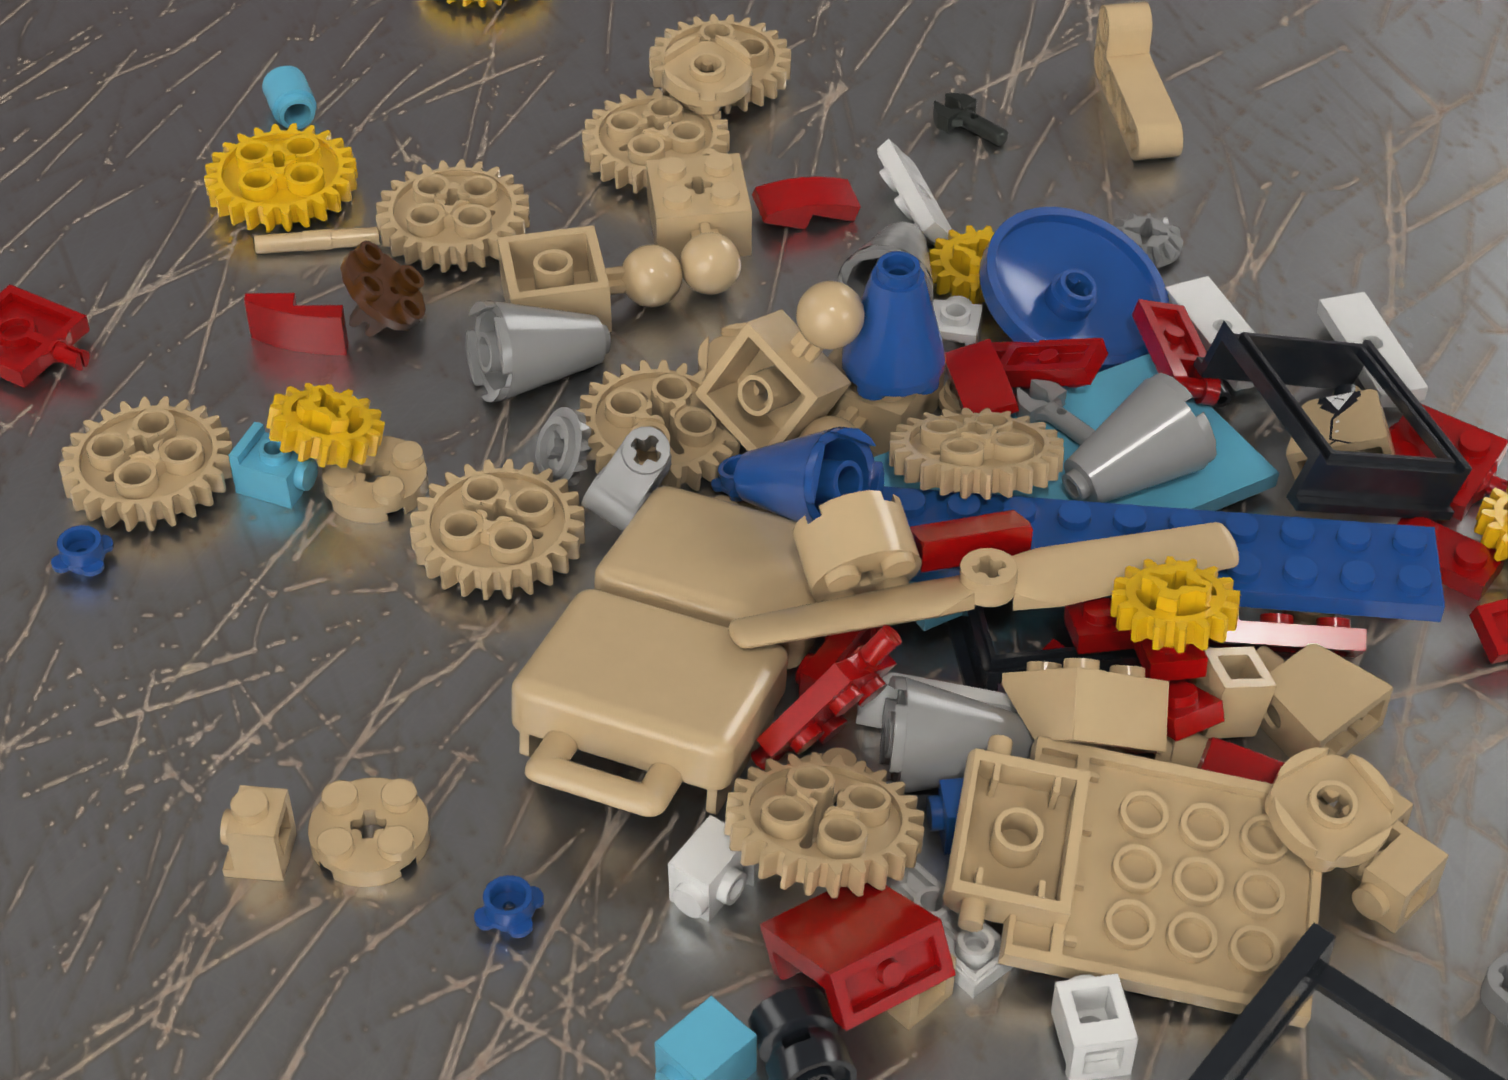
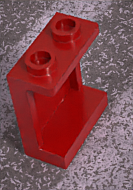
M865 883L863 896L859 897L848 887H840L837 898H832L828 891L760 923L774 974L781 980H786L803 972L825 989L834 1022L846 1031L956 975L941 919L887 885L885 890L881 891L869 883Z

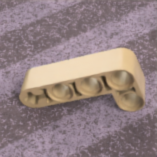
M1147 1L1101 5L1094 49V67L1098 82L1129 154L1135 161L1179 157L1183 149V130L1180 119L1149 54L1152 36V13Z

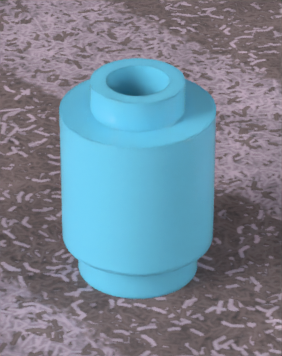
M280 66L271 70L263 80L262 90L275 120L286 128L292 123H296L298 130L307 127L315 117L317 104L303 72L293 66Z

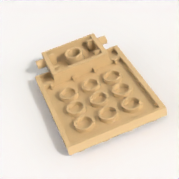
M992 735L989 738L987 750L975 748L967 756L943 902L948 908L959 913L958 926L965 931H981L984 920L1004 924L997 964L1068 979L1082 974H1090L1095 977L1118 974L1122 988L1125 991L1240 1015L1313 922L1318 924L1322 872L1310 869L1303 861V858L1289 850L1275 833L1265 811V801L1273 785L1271 783L1071 742L1052 741L1051 738L1038 736L1033 742L1030 759L1012 756L1013 741L1004 735ZM1319 797L1318 800L1321 804L1319 808L1327 815L1328 802L1323 797ZM1312 996L1289 1025L1301 1028L1306 1027L1311 1019Z

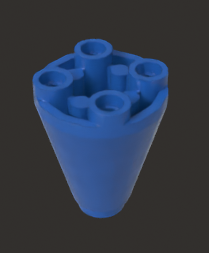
M894 251L886 253L879 258L877 265L872 270L861 298L865 312L863 327L859 335L850 344L842 347V369L849 380L857 385L858 394L868 400H880L885 396L905 397L916 393L921 395L931 394L939 387V379L945 368L944 345L925 273L920 267L919 260L906 252Z

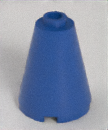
M836 427L747 451L737 462L734 472V483L738 495L745 502L798 522L805 515L809 524L822 516L819 505L831 499L859 491L876 490L883 492L885 473L883 463L874 461L869 446L876 445L870 436L858 428Z

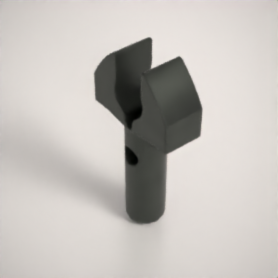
M945 93V105L936 100L934 101V123L938 129L945 133L957 127H964L997 146H1002L1007 141L1008 131L976 114L977 99L962 93Z

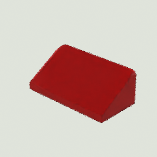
M1015 510L910 527L922 562L921 573L958 567L965 555L981 548L1002 550L1011 556L1031 550L1033 528L1030 522Z

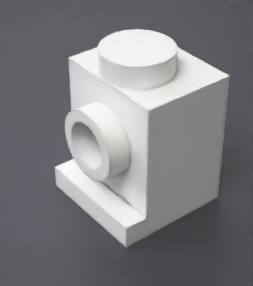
M952 296L947 300L934 299L933 307L942 340L965 343V346L979 342L983 305L972 304L969 299L963 296Z
M709 815L668 863L669 900L687 916L692 918L700 917L707 922L714 918L724 904L730 906L735 903L746 883L754 887L760 880L758 877L759 864L748 866L741 864L742 851H731L729 849L730 836L724 834L725 822L712 815Z
M1082 974L1066 981L1055 982L1051 1014L1066 1062L1065 1074L1067 1080H1095L1131 1075L1138 1036L1118 974L1096 977L1090 974Z

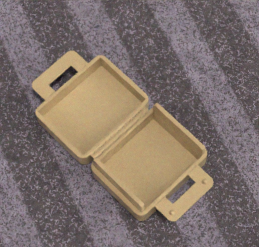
M672 486L656 488L597 566L594 589L581 591L574 597L512 683L511 719L513 726L520 731V754L530 757L524 770L526 777L533 782L645 817H653L663 813L682 782L707 789L706 812L717 815L727 799L728 792L732 791L735 780L739 779L748 764L751 753L758 747L759 742L756 739L772 723L775 708L786 689L787 669L798 667L817 639L815 637L755 648H741L734 643L729 634V625L734 619L817 603L812 597L793 538V528L797 522L745 501H731L730 497L725 495H718L712 498ZM577 750H581L648 772L641 783L574 763L570 760Z

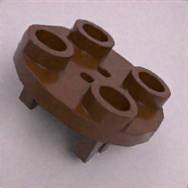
M363 241L356 249L350 251L344 257L340 267L342 280L351 298L358 304L349 316V325L355 328L362 322H368L365 326V334L368 337H372L385 327L393 330L409 331L423 320L426 308L420 289L424 286V280L415 268L407 264L401 266L370 241Z

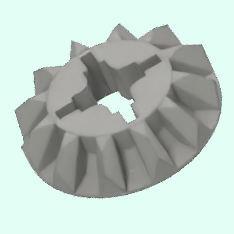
M1130 212L1127 219L1119 218L1114 220L1113 226L1136 242L1152 260L1156 268L1166 266L1180 256L1184 240L1181 238L1180 227L1169 225L1168 217L1156 219L1151 217L1150 212L1146 216L1139 217ZM1141 236L1150 237V240H1147V244H1142Z
M569 407L558 408L550 415L542 427L537 440L536 464L538 472L541 473L548 468L552 469L553 482L566 478L568 480V488L578 484L580 481V471L587 470V453L592 450L588 446V439L592 432L591 427L586 425L585 413Z

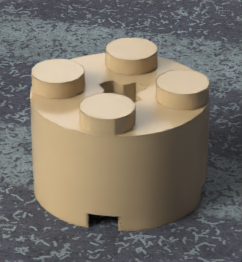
M876 490L859 491L836 497L819 505L822 516L808 524L804 515L793 528V538L812 597L817 602L910 584L909 581L921 568V558L901 500L894 494L892 495V501L884 500L882 492Z

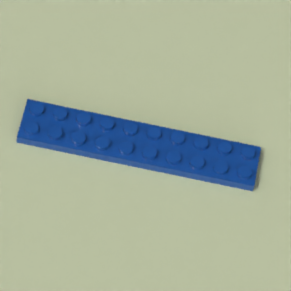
M883 487L882 495L884 500L892 501L893 494L900 498L910 527L1015 510L1026 518L1033 528L1031 550L1039 547L1213 522L1221 523L1230 531L1236 542L1239 563L1234 568L1218 571V578L1231 577L1234 580L1233 590L1240 591L1239 607L1441 622L1445 609L1435 527L1024 496L1007 498L1003 495L992 494L990 499L985 500L980 493H972L970 497L963 499L960 496V492L942 496L940 495V490ZM960 566L922 573L919 570L910 582L960 575Z

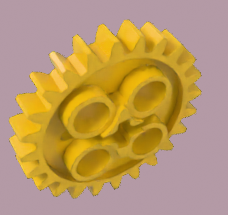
M292 123L287 130L281 131L277 124H273L271 132L267 133L256 127L254 128V136L250 138L239 133L237 134L238 144L222 143L224 153L213 152L211 154L213 163L205 165L207 175L204 176L211 207H217L220 217L230 215L232 225L246 220L248 230H253L259 224H265L266 232L270 233L276 225L282 224L286 232H290L293 223L300 222L302 226L308 228L310 227V218L316 217L322 221L328 220L326 210L341 212V201H351V191L358 188L356 158H353L352 148L344 147L342 137L332 139L331 131L329 130L316 135L314 125H310L304 131H298L296 123Z

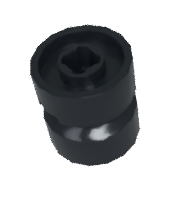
M809 986L792 987L766 998L752 1011L748 1019V1025L757 1035V1051L760 1059L766 1063V1074L769 1080L857 1079L855 1064L845 1040L838 1034V1024L833 1020L827 997L820 989Z

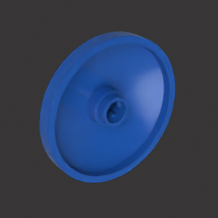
M1038 207L1028 209L1013 215L1000 225L989 241L981 258L979 273L984 300L996 322L1013 341L1038 343L1040 340L1103 338L1108 356L1098 372L1149 354L1132 314L1138 299L1169 303L1168 293L1165 289L1164 281L1152 260L1136 242L1115 226L1093 215L1069 208Z

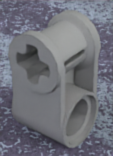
M639 427L632 430L609 463L595 477L586 491L581 505L623 532L646 499L659 487L670 470L671 453L667 437L660 430L653 427ZM651 446L656 447L658 461L654 462L647 459L643 465H640L636 450L640 449L647 452Z

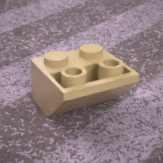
M1065 658L1063 668L1060 663L1030 661L1026 663V671L1002 673V686L1034 741L1038 736L1051 738L1052 741L1071 742L1125 754L1166 752L1169 681L1145 678L1144 667L1113 665L1110 666V671L1107 672L1099 670V660Z

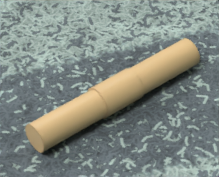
M377 227L309 230L254 236L256 254L358 247L363 241H370L377 246L381 245Z

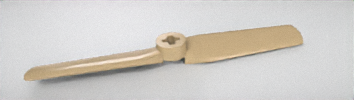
M1218 522L1039 547L1012 556L1002 550L981 548L971 551L963 557L960 563V575L914 582L734 619L729 625V634L734 643L741 648H755L882 627L883 625L889 626L937 618L973 610L975 605L998 607L1008 603L1013 598V611L1062 607L1111 596L1115 577H1125V568L1127 566H1133L1142 570L1144 559L1149 558L1157 565L1165 564L1167 556H1173L1176 561H1189L1192 558L1197 560V568L1204 570L1215 566L1220 571L1236 567L1239 563V553L1230 531Z

